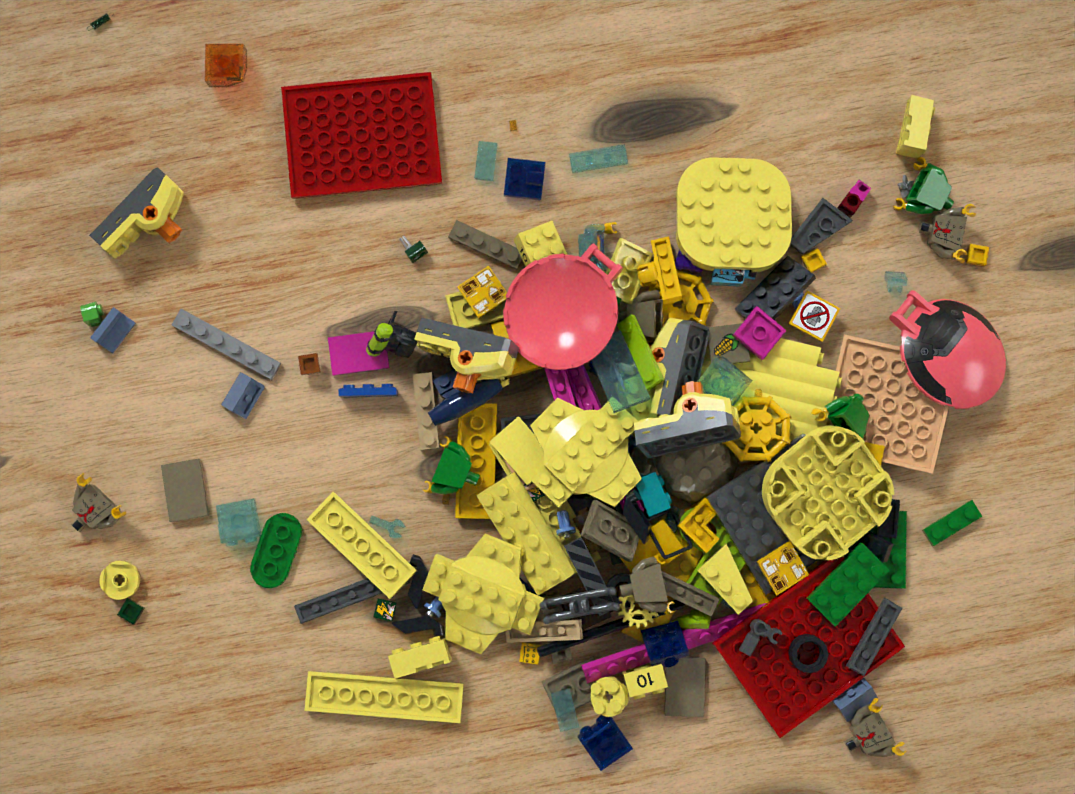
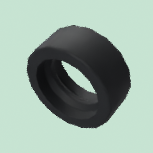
M799 635L793 639L789 646V659L802 672H818L827 662V646L814 635ZM806 642H812L819 648L818 659L810 665L801 663L797 657L798 648Z

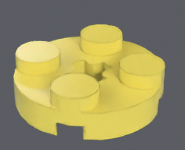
M114 561L103 569L100 575L101 589L107 596L116 600L126 599L134 595L140 584V575L137 567L127 561ZM119 575L125 578V582L121 586H119L118 582H115V578H119Z
M616 677L600 678L591 685V702L597 714L612 717L623 712L622 710L628 704L629 695L626 686L623 683L621 684ZM607 692H609V694L613 696V698L610 699V701H608L606 697Z

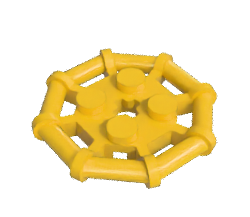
M677 270L678 278L693 284L690 287L680 284L683 298L681 300L683 302L681 304L682 308L674 307L673 304L675 302L665 305L663 303V324L669 318L682 320L692 319L699 324L707 326L706 321L714 299L709 295L701 276L698 277ZM651 285L648 291L658 290L660 292V285ZM695 286H697L703 300H697L693 292ZM704 304L700 318L695 316L697 305Z
M744 395L733 406L738 409V412L743 407L746 409V412L742 413L739 418L741 437L736 439L741 441L745 448L742 451L733 442L735 440L722 442V444L724 443L739 458V461L771 462V459L786 445H790V419L792 417L773 400V397H745ZM749 405H764L763 410H750ZM769 407L779 416V418L774 419L771 416V414L767 412ZM782 423V436L776 434V425ZM754 425L762 428L757 434L754 433V430H751V427H754ZM771 441H778L774 447L767 451L766 447ZM750 449H762L763 453L748 452Z

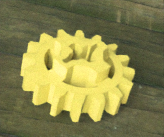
M633 595L624 598L619 597L618 599L622 602V604H619L622 611L618 615H624L622 622L624 623L628 620L629 627L633 623L636 624L637 629H639L640 624L647 627V621L653 623L652 616H658L657 612L649 613L648 610L643 608L642 611L638 609L633 612L635 608ZM626 601L630 604V610L627 613L625 610ZM634 616H642V618H644V619H642V620H635V619H633V617H634Z

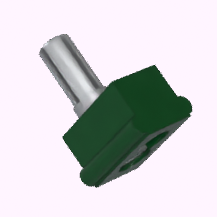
M405 236L400 237L399 240L406 248L405 253L412 263L428 253L421 241L412 246Z

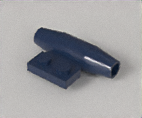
M455 369L434 379L433 382L437 390L445 400L428 412L435 426L446 423L485 404L503 390L499 380L491 379L476 382L473 393H466L453 388L457 375Z

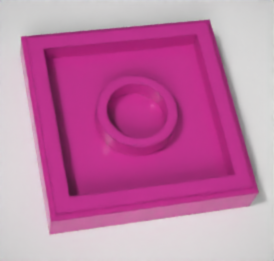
M756 306L732 336L762 361L786 330Z

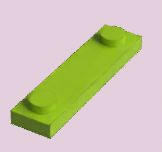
M631 314L617 324L646 390H651L664 381V378L635 315Z

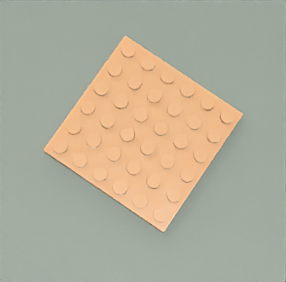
M844 334L836 371L839 372V377H842L840 389L836 388L834 395L837 398L842 396L849 397L854 394L863 396L862 404L869 413L866 434L863 440L868 443L885 446L882 462L933 474L949 406H942L932 401L913 384L907 374L908 369L905 362H902L899 346Z

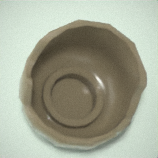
M638 447L632 449L629 455L640 476L648 475L652 467L647 464L648 458Z

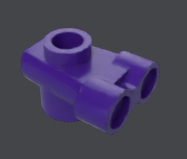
M679 249L675 260L676 269L680 271L686 269L692 273H702L703 269L694 266Z

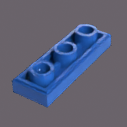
M363 384V388H355V385H343V388L338 389L339 397L398 396V389L393 387V384H382V387H374V384Z

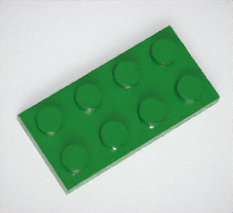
M899 511L897 539L883 538L893 544L888 561L882 562L890 571L874 586L876 588L906 589L907 511ZM877 525L874 526L870 530V532L876 534Z
M860 542L806 599L836 627L890 570Z

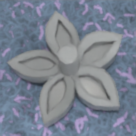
M903 175V183H898L902 198L908 196L914 181H908L906 175Z

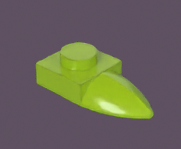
M691 610L690 614L682 615L672 620V623L685 629H709L711 616L699 610Z

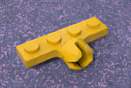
M669 236L651 240L654 261L637 266L640 285L647 287L659 284L664 305L683 300Z

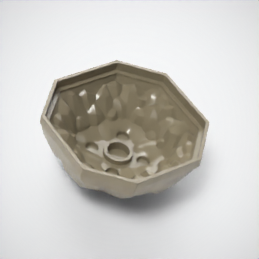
M724 443L652 457L658 475L660 474L665 485L663 486L666 493L668 492L669 495L691 504L700 502L703 498H706L732 481L738 468V462L734 453Z

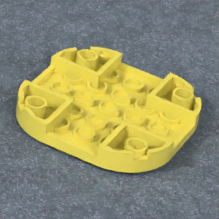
M714 157L701 159L693 163L682 174L676 189V241L681 253L693 265L708 271H714V269H737L760 272L773 267L781 260L788 250L792 238L790 186L786 177L777 167L759 159Z
M823 426L809 432L772 463L765 474L762 484V498L770 516L798 551L813 559L834 560L844 556L849 552L848 548L874 526L883 524L892 509L891 501L892 495H894V487L889 474L882 469L864 444L865 441L858 434L840 426Z

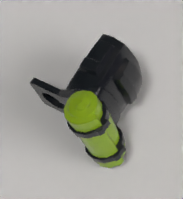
M394 311L388 324L381 323L375 329L373 337L367 343L366 351L368 355L378 356L386 350L401 357L409 358L417 345L415 340L416 332L393 324L398 311Z

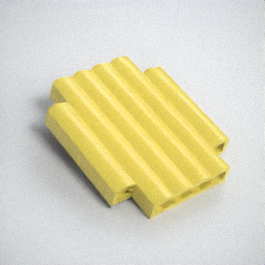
M780 338L762 361L749 351L750 362L711 366L708 340L699 380L703 385L704 394L729 398L732 406L744 395L745 397H773V400L792 417L790 419L791 441L801 434L807 435L816 428L831 424L828 418L829 413L826 414L824 421L814 420L819 414H811L813 409L823 410L825 405L837 399V396L834 395L835 389H840L842 381L838 371L817 367V364H822L824 353H821L820 347ZM749 405L750 410H763L764 405ZM745 407L738 412L739 418L742 413L746 412ZM769 407L767 412L771 414V416L774 419L779 418V416ZM782 423L776 425V434L782 436ZM754 425V427H751V430H754V433L757 434L762 428ZM733 441L739 448H745L741 441ZM771 441L766 447L767 451L774 447L778 441ZM762 449L749 450L757 453H763Z

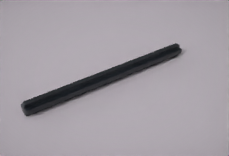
M676 599L673 600L674 604L669 605L671 611L686 607L684 603ZM657 612V617L665 615L664 612ZM634 616V617H633V619H635V620H642V619H644V618H642V616ZM623 618L583 631V639L554 641L537 648L538 655L544 657L629 627V621L627 620L623 623Z

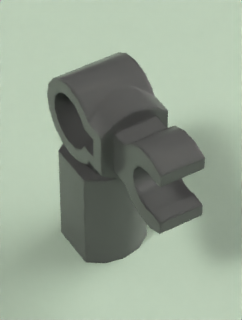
M754 619L750 623L751 631L747 633L739 650L751 656L760 640L759 636L767 637L770 642L777 644L778 642L773 639V634L778 633L782 635V632L777 628H771L770 625L761 619Z

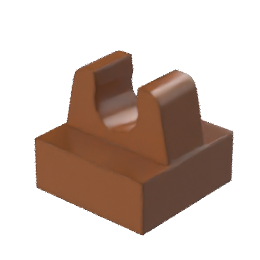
M318 353L298 356L302 376L321 373Z

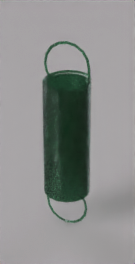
M104 14L90 23V26L94 30L110 20L109 14Z

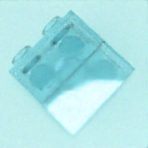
M254 498L216 506L221 544L226 543V547L238 545L237 541L245 540V543L257 541L256 537L261 536Z

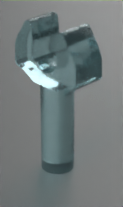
M372 515L369 523L387 529L390 533L389 536L392 538L402 537L401 534L394 531L395 526L406 527L399 519L388 522Z

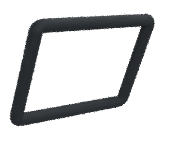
M671 508L647 517L648 521L671 512L677 525L680 523L675 511ZM650 528V536L663 559L671 558L693 548L690 538L682 530L681 532L689 546L665 555Z

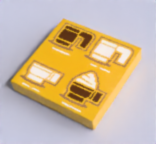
M489 266L457 286L478 319L506 301L507 292Z
M790 541L757 561L759 568L775 595H779L809 575Z

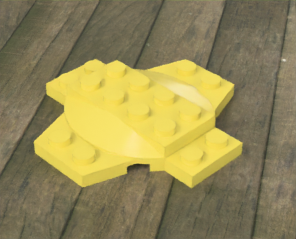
M613 397L600 410H583L557 398L530 425L544 451V467L531 479V482L558 508L572 494H589L615 507L642 480L628 453L627 439L634 432V423L639 421Z
M485 533L466 557L454 561L439 554L434 556L422 590L439 597L438 600L441 601L446 611V640L482 654L499 633L511 630V628L528 635L532 633L541 609L540 603L544 601V598L526 591L525 585L520 581L521 548Z

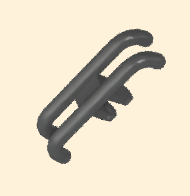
M606 587L544 600L540 603L541 609L569 603L570 611L548 615L543 618V623L548 625L560 620L612 610L618 611L620 605L616 602L590 607L588 600L606 595L614 596L617 590L614 587Z

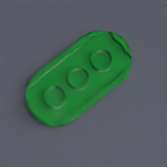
M288 513L276 514L269 518L264 525L250 565L252 578L256 584L263 588L278 587L288 578L302 538L301 523L293 515Z

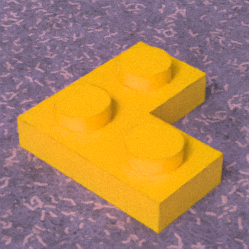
M703 498L677 526L704 553H707L719 540L706 526L716 513L709 501Z

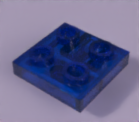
M508 158L504 196L541 200L546 162Z
M678 621L640 630L651 666L662 663L664 667H673L679 662V658L689 656V650Z

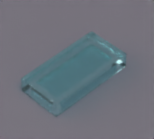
M479 141L474 179L494 180L497 143Z
M570 688L551 693L560 732L578 728L579 724Z

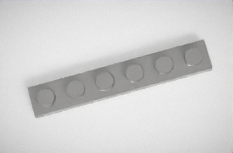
M180 309L172 323V326L273 380L281 365L280 362L183 309Z

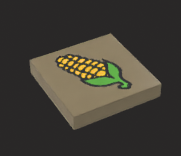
M742 323L709 327L710 334L708 340L711 366L750 362L749 350L732 336Z

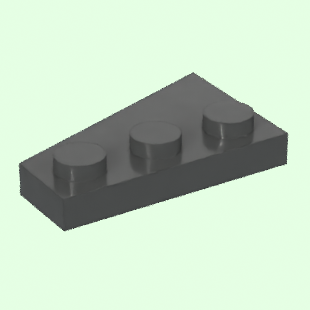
M822 198L792 236L790 246L803 255L853 220Z

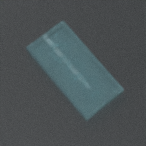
M621 331L613 333L604 350L592 359L591 362L613 413L648 401L650 396Z

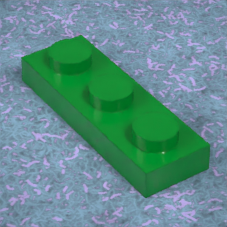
M970 500L925 527L922 531L931 546H935L981 518L982 514L973 500Z

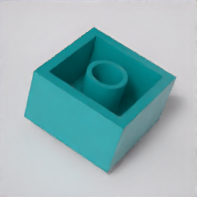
M653 472L641 477L642 480L636 485V488L646 510L644 512L646 517L671 508L669 505L672 503L668 492L664 493L662 488L665 485L662 476Z

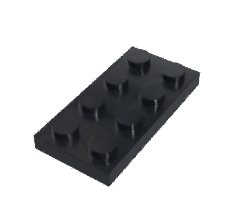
M787 256L735 310L746 319L751 311L758 306L775 320L816 277L798 262Z

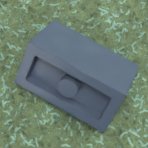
M113 307L90 338L111 353H114L136 323Z
M240 372L221 405L247 419L265 386Z
M862 678L833 699L832 702L848 722L854 717L858 709L871 704L873 699L878 697L872 686L865 678Z

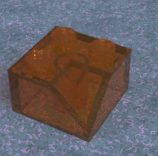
M205 44V82L209 87H230L244 82L247 71V49L244 44Z

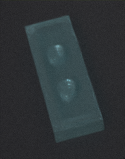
M625 144L569 154L572 173L628 164Z

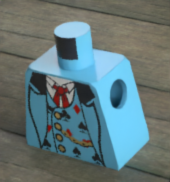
M714 269L710 285L740 287L743 284L744 278L755 280L757 272H752V270Z

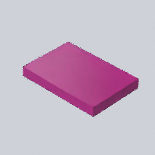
M374 331L328 337L333 376L390 368L388 351L384 350L378 356L368 355L366 347L368 341L373 337Z

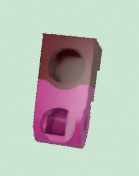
M859 179L837 209L851 218L871 190V187Z

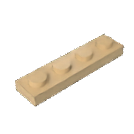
M432 372L413 374L420 450L440 449L438 427L434 425L428 414L435 407Z
M581 619L560 620L548 625L544 624L543 621H536L530 635L514 628L506 631L507 643L583 639Z

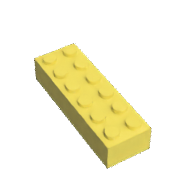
M516 472L506 476L476 495L503 540L521 548V569L537 595L568 579L576 572Z

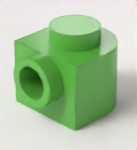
M92 302L80 306L84 323L91 327L99 326L102 323L104 310L101 304L98 305L97 302Z

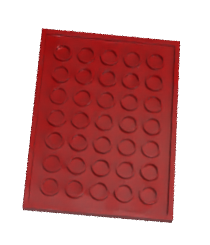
M431 72L281 87L292 199L442 184Z
M843 556L834 560L824 561L810 571L808 576L777 595L713 642L715 648L779 738L786 735L905 648V645L894 629L891 628L865 676L846 666L874 617L878 606L868 593L835 627L806 599L844 560ZM754 619H761L770 625L771 628H777L782 632V635L778 633L773 634V639L778 642L777 644L770 642L767 637L759 636L760 640L751 656L739 650L747 633L751 631L750 623ZM799 635H814L827 646V662L818 672H802L790 661L788 654L789 646L793 639ZM812 642L800 645L797 650L798 660L805 665L816 662L819 657L817 645Z

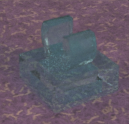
M885 271L884 279L887 283L888 292H891L893 286H898L897 290L901 293L903 290L902 286H907L908 279L905 272Z

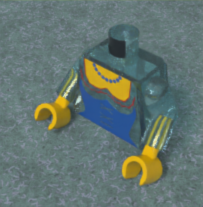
M617 223L587 225L583 234L578 235L579 257L593 243L604 254L603 233H617V231L612 230V225ZM592 256L590 261L606 273L607 270L604 268V264L595 256Z

